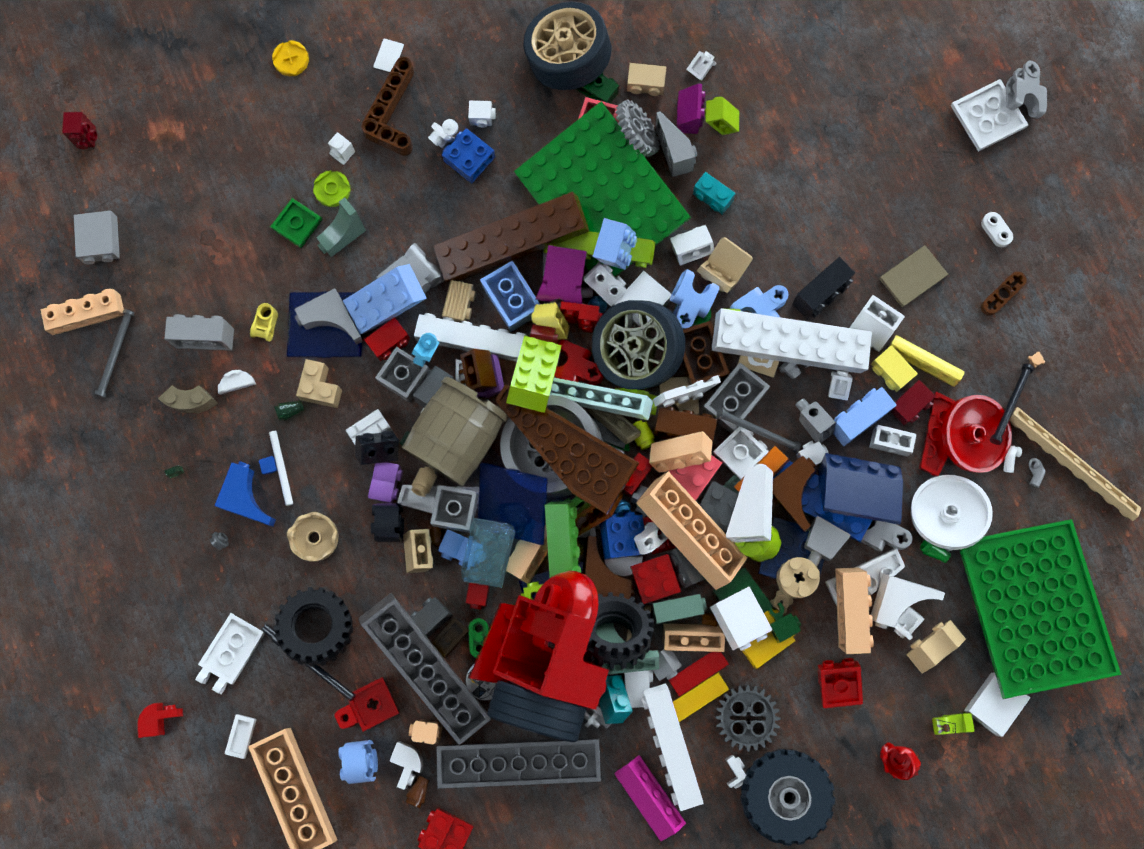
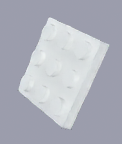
M1001 79L951 104L953 111L978 152L1028 126L1019 108L1014 111L1006 108V87Z

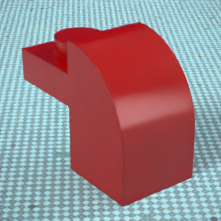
M153 703L147 706L138 718V738L165 735L164 718L183 716V708L176 709V705L163 706V703Z

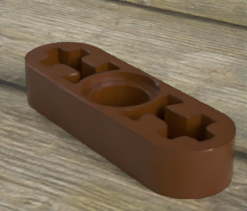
M1021 272L1012 273L982 302L981 311L987 316L996 314L1026 284V276ZM1018 278L1020 281L1013 288L1009 286ZM1005 289L1008 292V298L1000 297L999 290ZM996 300L997 303L989 310L987 308L988 304Z

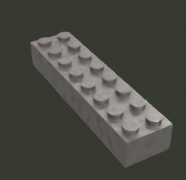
M392 593L388 594L358 618L361 626L459 745L491 720L486 710Z
M599 738L578 739L575 743L551 740L437 746L438 789L600 782Z

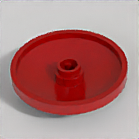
M984 395L963 397L952 404L945 415L942 425L944 448L952 462L967 472L983 473L997 468L1005 460V456L1011 447L1012 429L1010 421L1003 433L1001 445L993 444L990 441L1005 411L992 398Z

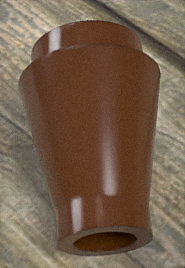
M418 776L416 782L407 793L405 802L420 808L425 802L430 780Z

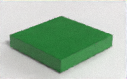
M291 198L270 227L299 248H302L323 219Z

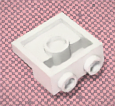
M739 426L713 453L741 480L745 476L747 467H754L768 453L766 450L768 447L761 440L757 441L753 437V432Z

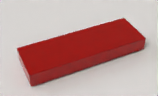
M710 652L668 681L677 695L681 696L729 665L721 652Z

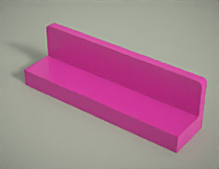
M640 755L614 773L660 841L676 834L686 824Z

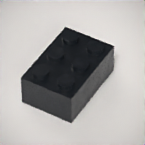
M839 256L797 294L792 305L807 320L812 316L816 318L826 305H831L840 293L843 294L850 287V284L854 281L852 278L855 272Z

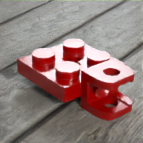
M381 677L353 691L356 695L355 698L349 701V705L339 709L334 716L340 728H350L359 723L364 732L398 715L400 712L384 678ZM372 698L374 701L378 700L379 703L376 705L377 709L375 710L368 707ZM345 714L348 715V721L346 722L343 720Z

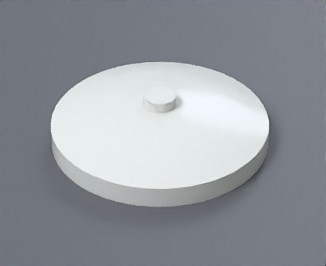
M941 475L929 479L918 488L911 504V519L917 532L929 543L943 549L959 550L975 545L986 535L992 522V506L983 489L973 481L956 475Z

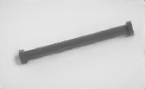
M123 310L124 316L98 390H95L94 393L97 396L105 398L107 395L105 391L131 317H134L135 314L130 310Z
M720 408L717 412L716 418L719 420L724 419L790 448L794 453L800 450L801 443L798 441L793 442L727 413L723 408Z

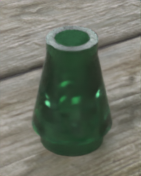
M301 400L278 403L277 406H274L279 421H286L299 412L304 411Z

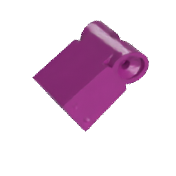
M548 245L543 281L535 300L551 302L561 299L564 302L582 304L581 284L587 251Z

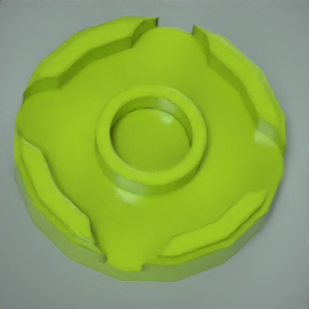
M326 171L320 174L314 182L313 193L316 199L327 207L339 206V201L344 197L348 199L351 192L346 176L338 171Z

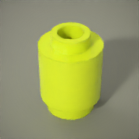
M642 420L635 422L633 425L641 431L640 436L635 439L638 447L645 450L651 447V443H655V437L647 422H642Z

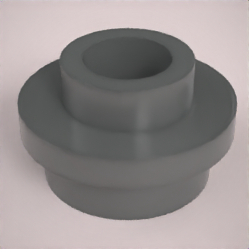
M214 532L212 534L210 542L218 550H222L229 545L228 537L224 533Z

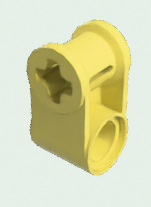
M263 303L258 306L250 330L252 338L260 337L269 342L272 340L278 312L270 304ZM267 310H271V314L268 317H264V313Z

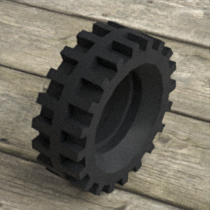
M308 587V591H296L297 595L294 597L289 595L286 598L288 600L287 603L279 606L280 613L275 615L274 618L276 620V626H274L275 638L281 649L291 660L297 661L300 665L308 664L310 667H314L315 664H321V666H324L331 659L335 661L339 653L343 654L345 652L344 648L347 644H350V635L353 633V620L342 598L337 597L331 590L330 592L325 591L322 587H319V590ZM309 609L325 611L332 621L328 636L317 643L301 641L295 632V623L298 617Z
M608 592L607 597L598 594L597 617L586 648L587 652H585V654H588V661L592 662L595 659L600 667L603 664H609L610 669H614L615 665H620L621 669H624L627 663H631L634 666L637 664L638 658L641 660L645 658L646 652L648 653L650 650L654 621L650 619L651 612L649 610L644 611V604L642 602L636 604L634 597L631 596L630 599H626L622 593H620L619 597L613 596V592ZM608 622L618 623L629 629L632 637L627 642L612 643L601 639L596 634L595 629L601 624Z

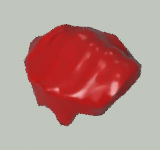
M890 742L883 745L880 751V758L886 773L899 780H909L918 775L921 762L912 749L904 746H894Z

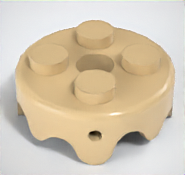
M318 512L299 516L287 532L292 552L299 558L309 562H318L328 558L338 544L339 534L336 525L330 518ZM317 532L319 540L316 543H311L309 540L310 535Z

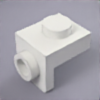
M909 606L899 617L894 631L901 638L907 637L911 640L913 638L911 634L924 621V618Z
M731 755L725 760L736 777L727 782L729 788L734 786L736 789L743 785L746 777L743 771L745 766L739 757L735 758Z

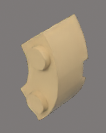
M951 620L945 624L942 622L938 623L932 628L933 632L922 641L918 639L910 645L912 650L906 655L922 674L936 666L966 640Z

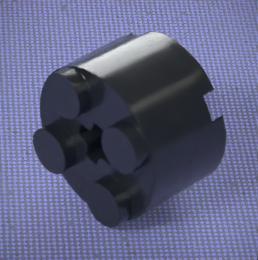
M377 503L372 505L374 523H371V534H374L375 541L402 542L401 539H403L404 518L400 515V512H404L402 503Z

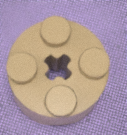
M797 557L786 561L780 566L776 579L780 591L785 596L800 599L811 595L817 589L820 573L813 562L806 558ZM800 574L802 581L795 582L796 578L794 575Z

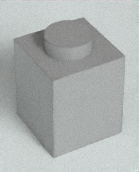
M661 650L658 652L659 669L653 670L659 681L665 677L668 680L678 674L676 670L682 666L673 651Z

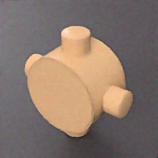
M1036 352L1033 356H1028L1029 362L1034 368L1045 363L1040 352Z

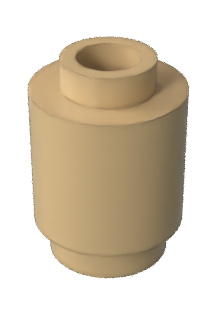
M425 467L419 469L412 483L411 490L413 493L421 497H425L426 494L430 493L437 478L432 468Z

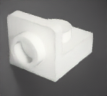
M699 51L686 70L702 81L711 67L716 65V62L713 61L715 57L707 51L705 53Z
M837 370V372L832 371L828 397L848 400L853 379L848 374L849 372Z

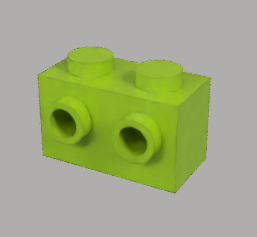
M715 97L713 100L706 101V123L721 135L739 132V110L723 97Z

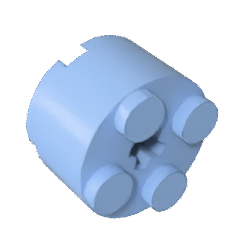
M372 740L348 742L339 748V758L342 760V768L340 769L342 781L346 780L348 784L375 781L376 777H373V773L378 770V758L376 749L371 748L370 744H374Z

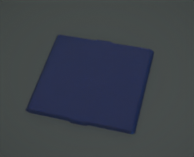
M328 291L290 293L287 357H361L362 342L356 344L353 338L345 331L332 326H317L306 330L303 325H298L294 317L297 315L295 308ZM356 292L338 293L343 301Z
M480 463L477 528L501 534L508 538H516L544 545L548 479L520 472V470Z

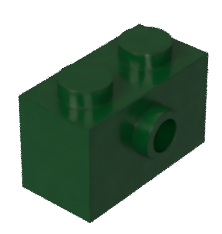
M603 73L591 83L576 88L577 91L588 98L610 104L619 93L618 83L613 78H607Z

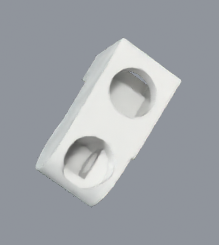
M648 522L644 526L645 530L634 538L640 554L652 552L668 539L663 532L662 535H658L659 528L654 522Z

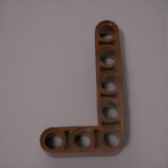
M408 57L397 59L361 125L366 139L403 156L409 155L413 150L411 139L407 134L388 126L387 123L414 75L412 62ZM392 97L390 100L385 101V98ZM383 112L381 116H376L377 113ZM369 128H375L372 132H368ZM386 135H391L389 139H383ZM403 142L407 143V145L404 147L400 146V144Z

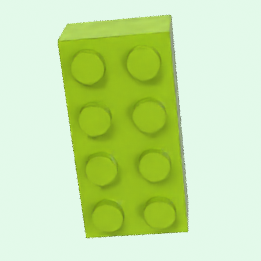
M524 336L506 403L545 413L562 345Z

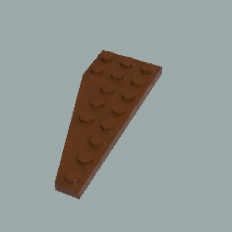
M505 384L497 396L496 402L573 495L608 515L639 463L548 408L543 413L506 403L510 386Z

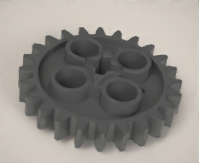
M749 685L745 686V690L738 686V692L730 689L731 696L724 694L726 701L719 700L722 708H716L718 712H721L720 715L715 716L716 719L720 720L716 727H722L719 735L726 734L724 741L727 742L731 739L730 746L734 747L737 743L738 750L745 746L746 751L749 752L750 747L753 746L754 750L757 751L758 744L765 748L764 741L766 740L771 743L772 740L769 736H777L773 729L780 728L779 725L775 724V721L781 720L780 717L775 716V713H778L780 710L773 709L777 702H770L771 695L764 696V689L758 693L757 686H754L752 691H750ZM735 702L742 704L743 709L740 713H735L732 709ZM756 702L761 703L763 707L759 714L753 711V705ZM747 712H749L750 716H764L765 720H749L747 724L745 720H731L730 716H746ZM737 722H740L743 726V730L739 734H735L732 729L733 725ZM756 723H760L763 727L760 734L753 732V726Z

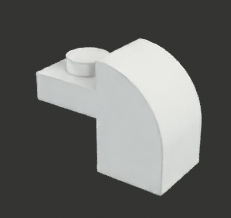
M401 741L397 742L389 762L404 767L397 787L405 790L408 786H412L416 775L413 772H422L423 758L415 747Z

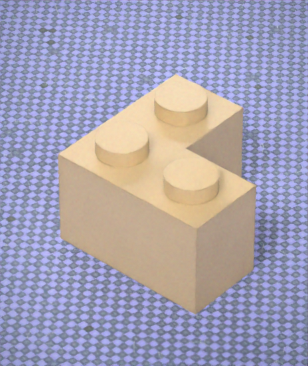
M305 360L296 394L301 401L338 408L342 389L338 385L325 383L329 370L325 363Z

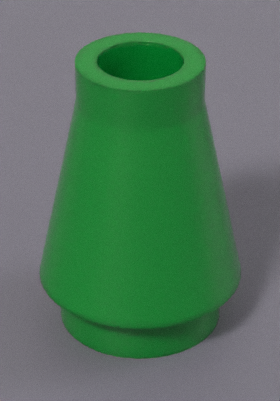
M925 539L920 546V550L923 551L924 555L944 563L951 556V553L946 549L937 547Z

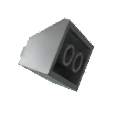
M431 597L422 604L423 608L419 612L414 611L410 615L427 638L453 616L436 597L433 599Z

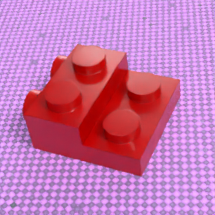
M561 301L560 311L568 323L578 321L579 329H582L583 332L592 333L597 322L603 315V313L599 312V306Z
M844 658L840 663H834L833 660H825L821 665H817L823 708L863 704L861 666L858 661H854L853 658Z
M438 807L436 811L432 810L426 821L429 823L427 830L422 829L417 839L420 842L418 847L421 849H463L474 825Z

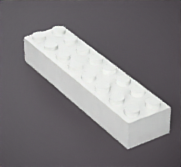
M721 308L715 317L712 351L862 373L868 370L872 332Z

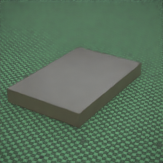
M924 245L879 279L903 308L944 279L948 273Z

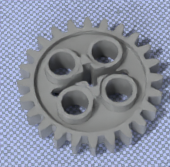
M632 100L620 103L616 107L617 111L615 113L618 115L616 116L617 120L620 121L618 125L622 127L621 132L624 133L625 139H629V144H633L634 150L639 149L644 157H650L657 153L660 149V143L658 142L660 138L656 135L658 132L654 130L655 126L652 124L651 119L647 118V113H643L642 108H638L637 103L634 104Z

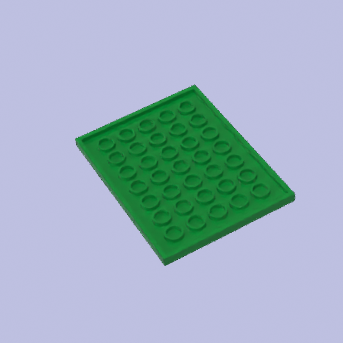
M602 101L514 171L538 204L574 192L579 198L590 232L600 233L603 220L606 218L627 224L636 233L635 236L637 238L653 240L656 246L691 219V216L643 154L640 153V150H634L633 144H629V139H625L624 133L621 132L622 127L618 125V122ZM591 257V260L585 259V267L590 271L600 261L594 257ZM609 266L613 270L611 273L615 277L624 271L623 269Z
M1072 519L984 536L975 545L959 549L1002 699L1121 675Z

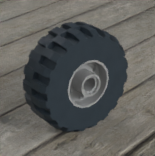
M778 749L777 751L767 752L761 758H757L750 769H747L746 777L741 786L742 793L740 799L746 818L759 834L774 843L791 846V844H804L809 839L813 840L818 837L817 834L821 830L824 831L828 826L826 823L829 818H832L834 813L832 812V807L835 805V797L833 796L834 786L829 780V774L818 761L799 751ZM790 792L791 798L788 801H784V795Z

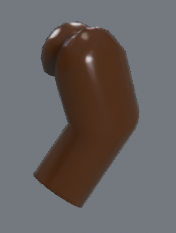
M432 526L430 529L431 544L435 547H440L443 540L441 538V531L444 528Z

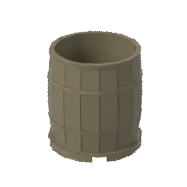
M444 377L441 381L442 386L432 396L420 414L401 448L463 487L472 473L478 468L495 441L503 423L506 424L509 416L489 400L483 402L476 397L478 393L450 377Z

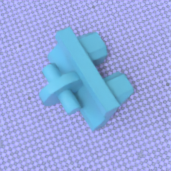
M422 334L412 352L415 355L413 363L423 367L426 361L430 362L440 343L434 334Z

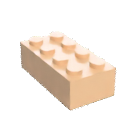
M861 568L835 569L839 648L846 654L871 653L874 640L873 636L870 635V627L873 626L872 615H869V607L872 606L871 595H868V587L871 586L870 575H867V571Z

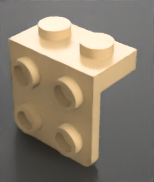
M723 237L708 260L700 265L697 272L705 280L718 285L720 291L728 293L736 286L753 258L733 242Z

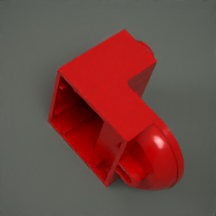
M566 571L549 578L540 587L534 600L519 595L493 674L539 695L596 710L599 699L606 689V678L609 670L583 660L598 612V594L593 581L583 573ZM548 641L554 643L555 647H548Z

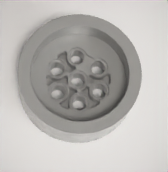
M549 395L546 408L603 441L598 425L580 405L562 396ZM509 417L503 428L500 442L502 460L509 474L519 484L538 495L552 498L572 495L573 493L546 461L542 467H538L537 463L543 457L536 449H533L532 444Z

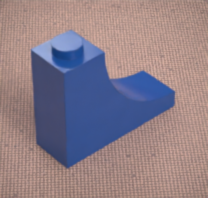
M240 461L238 464L231 463L215 506L273 527L276 519L266 515L254 499L252 492L254 471L249 468V464Z

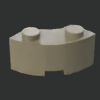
M172 385L158 398L165 405L181 413H201L218 404L200 385L186 391L179 390Z

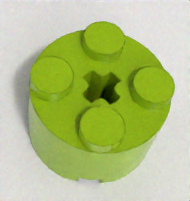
M771 525V541L735 542V545L747 557L757 562H764L777 555L781 547V539L778 530Z

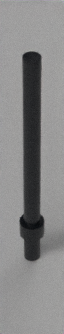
M267 624L264 625L262 631L272 638V642L280 646L275 638L276 633L274 629ZM304 664L349 701L355 698L356 695L319 665L315 664L314 667H310L308 664Z

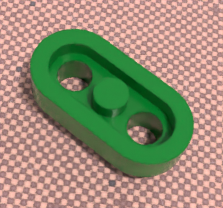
M480 618L474 619L469 624L470 653L475 658L480 653L477 651V646H483V641L489 632L488 623ZM477 625H481L483 627V630L481 632L476 631Z

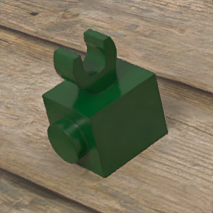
M778 603L779 612L774 613L772 608H769L768 613L775 620V622L770 624L772 628L771 633L777 643H781L801 631L799 628L801 623L797 616H793L791 613L783 617L784 606Z

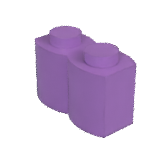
M388 462L376 463L368 498L386 503H393L394 500H397L399 489L396 488L397 483L403 477L401 466Z

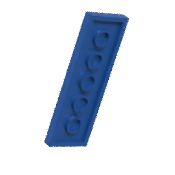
M789 461V462L773 477V479L776 478V477H777L780 473H782L785 469H787L790 465H792L793 462ZM815 474L807 483L802 497L803 513L813 518L819 516L849 533L850 538L861 542L872 520L823 511L819 476Z

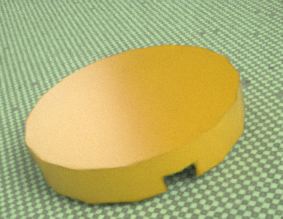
M291 40L286 43H280L274 49L272 60L279 73L285 76H296L307 68L309 55L301 43Z

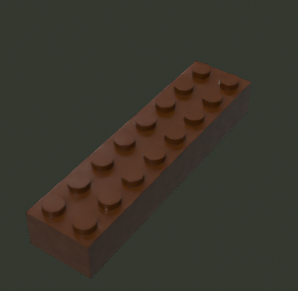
M570 192L436 244L434 249L444 281L450 283V280H464L548 248V245L553 246L590 231L578 196L574 192Z

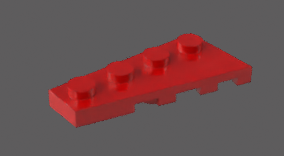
M935 392L934 395L936 397L932 401L934 404L931 406L919 469L938 477L948 458L942 440V425L947 411L956 401Z
M499 604L490 625L491 628L483 641V646L479 655H477L474 662L475 665L468 679L495 684L499 680L508 682V680L493 674V670L515 605Z

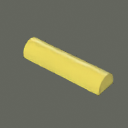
M897 335L894 336L889 347L892 345L908 363L953 387L961 381L965 371Z

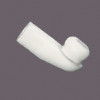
M1011 446L1004 460V472H1014L1015 457L1022 455L1021 447Z

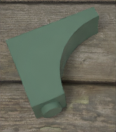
M345 197L339 201V211L333 222L316 237L320 243L317 245L323 254L328 253L330 257L334 256L366 231L356 210Z
M613 623L601 624L595 629L596 634L605 641L612 643L625 642L617 634ZM649 650L648 653L646 652L643 660L638 658L637 664L634 666L631 663H627L624 669H621L620 665H615L614 669H610L609 664H603L602 667L609 670L608 674L658 670L659 653L658 650Z

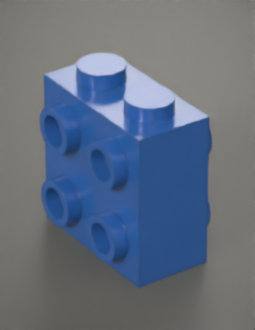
M466 128L463 132L461 131L456 135L455 141L451 145H447L444 148L442 157L447 165L472 184L494 160L495 152Z
M635 512L624 513V517H617V514H613L612 517L600 523L604 560L644 555L639 553L634 541L635 536L644 531L642 515H635Z

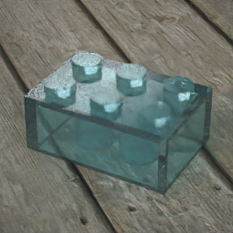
M473 518L460 573L463 582L502 588L515 536V530L511 524Z

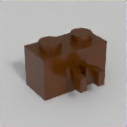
M472 349L460 355L463 369L458 372L465 376V379L460 381L461 384L466 385L475 392H485L497 387L490 350Z

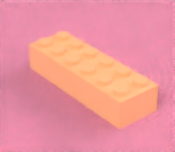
M669 471L654 480L636 502L715 590L730 583L746 561L747 557L739 551L732 541L726 538L723 530Z
M291 728L281 730L248 746L289 848L322 849L336 842L337 837Z

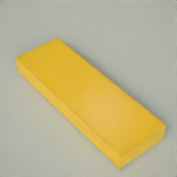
M719 672L673 701L679 722L729 690Z

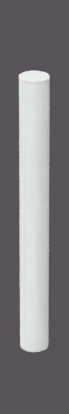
M271 431L269 435L285 505L290 506L293 505L277 431Z

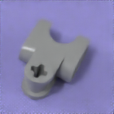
M1027 61L1023 68H1018L1014 71L1013 76L1009 78L1006 84V108L1014 111L1024 103L1028 109V115L1039 119L1045 114L1047 109V88L1040 85L1039 66L1034 61Z
M873 520L872 528L867 529L861 543L881 552L885 545L903 550L912 543V535L908 530L896 524ZM900 535L903 536L902 540L905 541L901 544L899 543V539L897 538Z

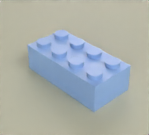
M410 264L392 269L344 299L343 302L359 334H363L377 329L427 298Z

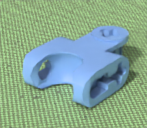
M688 269L682 272L670 297V301L677 304L673 314L679 320L682 328L692 326L697 315L705 318L719 291V286L712 283L707 285L701 294L695 292L692 286L695 275ZM680 316H683V320H685V322L681 323L682 319L680 318Z
M777 285L763 294L759 287L735 301L730 309H740L741 312L750 311L754 314L780 317L776 311L785 305L788 299V291L784 286ZM775 294H776L777 296L781 295V296H782L781 299H780V298H776V299H775V298H774V297H775Z

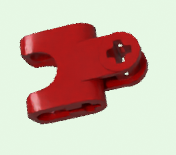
M564 339L558 340L557 344L562 345L560 352L567 355L568 359L563 366H556L554 378L579 382L580 380L589 385H599L603 381V374L599 371L596 363L589 361L592 353ZM594 371L597 372V376L594 375L593 378H591L590 373L593 374Z

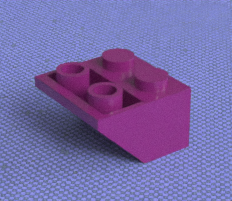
M696 84L678 92L676 127L682 133L698 134L699 127H703L705 91H702V84Z

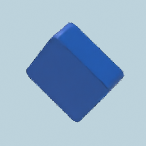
M270 456L259 460L263 475L278 471L275 457Z

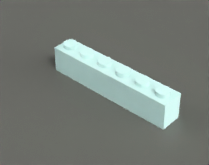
M559 378L553 379L550 395L568 398L581 407L649 420L653 401L646 395Z

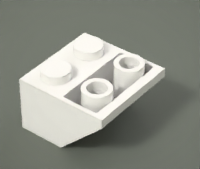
M872 295L850 328L872 332L870 347L880 352L905 316Z

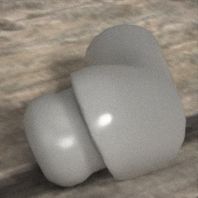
M1032 458L1029 461V468L1033 474L1030 485L1039 488L1046 471L1040 460Z

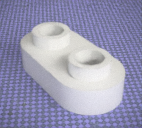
M987 213L981 222L983 229L996 246H1008L1013 240V233L998 213ZM990 219H994L996 223H992ZM1001 234H1005L1006 238H1002Z

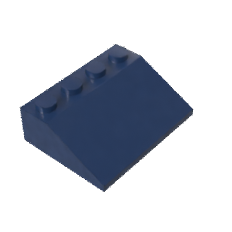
M825 453L818 468L823 511L901 524L903 478L900 467Z

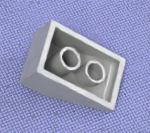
M657 112L655 129L658 132L657 135L660 138L659 141L671 176L674 177L693 171L694 164H696L695 157H697L696 147L691 145L690 140L664 114Z

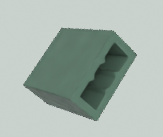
M700 594L653 603L651 605L655 625L702 616L704 611L707 610L705 598H701Z

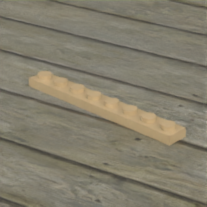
M1019 407L1013 411L1010 421L1014 427L1020 428L1025 432L1030 440L1036 441L1046 453L1053 455L1062 466L1069 468L1075 477L1086 482L1092 491L1098 492L1103 496L1104 500L1119 509V512L1124 517L1132 521L1139 517L1140 506Z

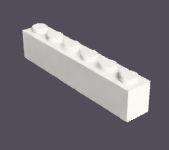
M425 313V315L419 314L414 333L416 341H419L422 334L432 333L436 336L437 341L440 342V346L463 351H470L472 349L490 350V355L496 354L498 358L515 362L518 360L523 338L528 336L524 333L511 334L505 329L492 330L491 327L486 325L473 326L472 323L467 321H461V323L454 322V319L448 317L439 319L429 313Z
M666 683L643 690L645 697H642L641 700L644 709H649L648 723L650 729L654 728L656 732L653 739L656 748H661L662 755H659L662 767L666 766L668 774H665L668 787H673L674 793H671L674 806L678 805L680 811L704 804Z

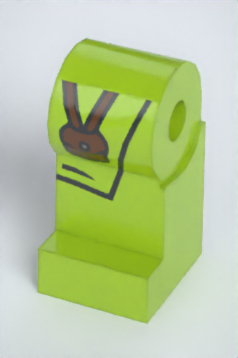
M971 713L943 715L932 718L935 735L975 732Z

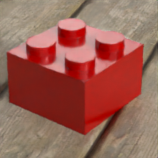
M668 554L630 566L643 604L681 592Z

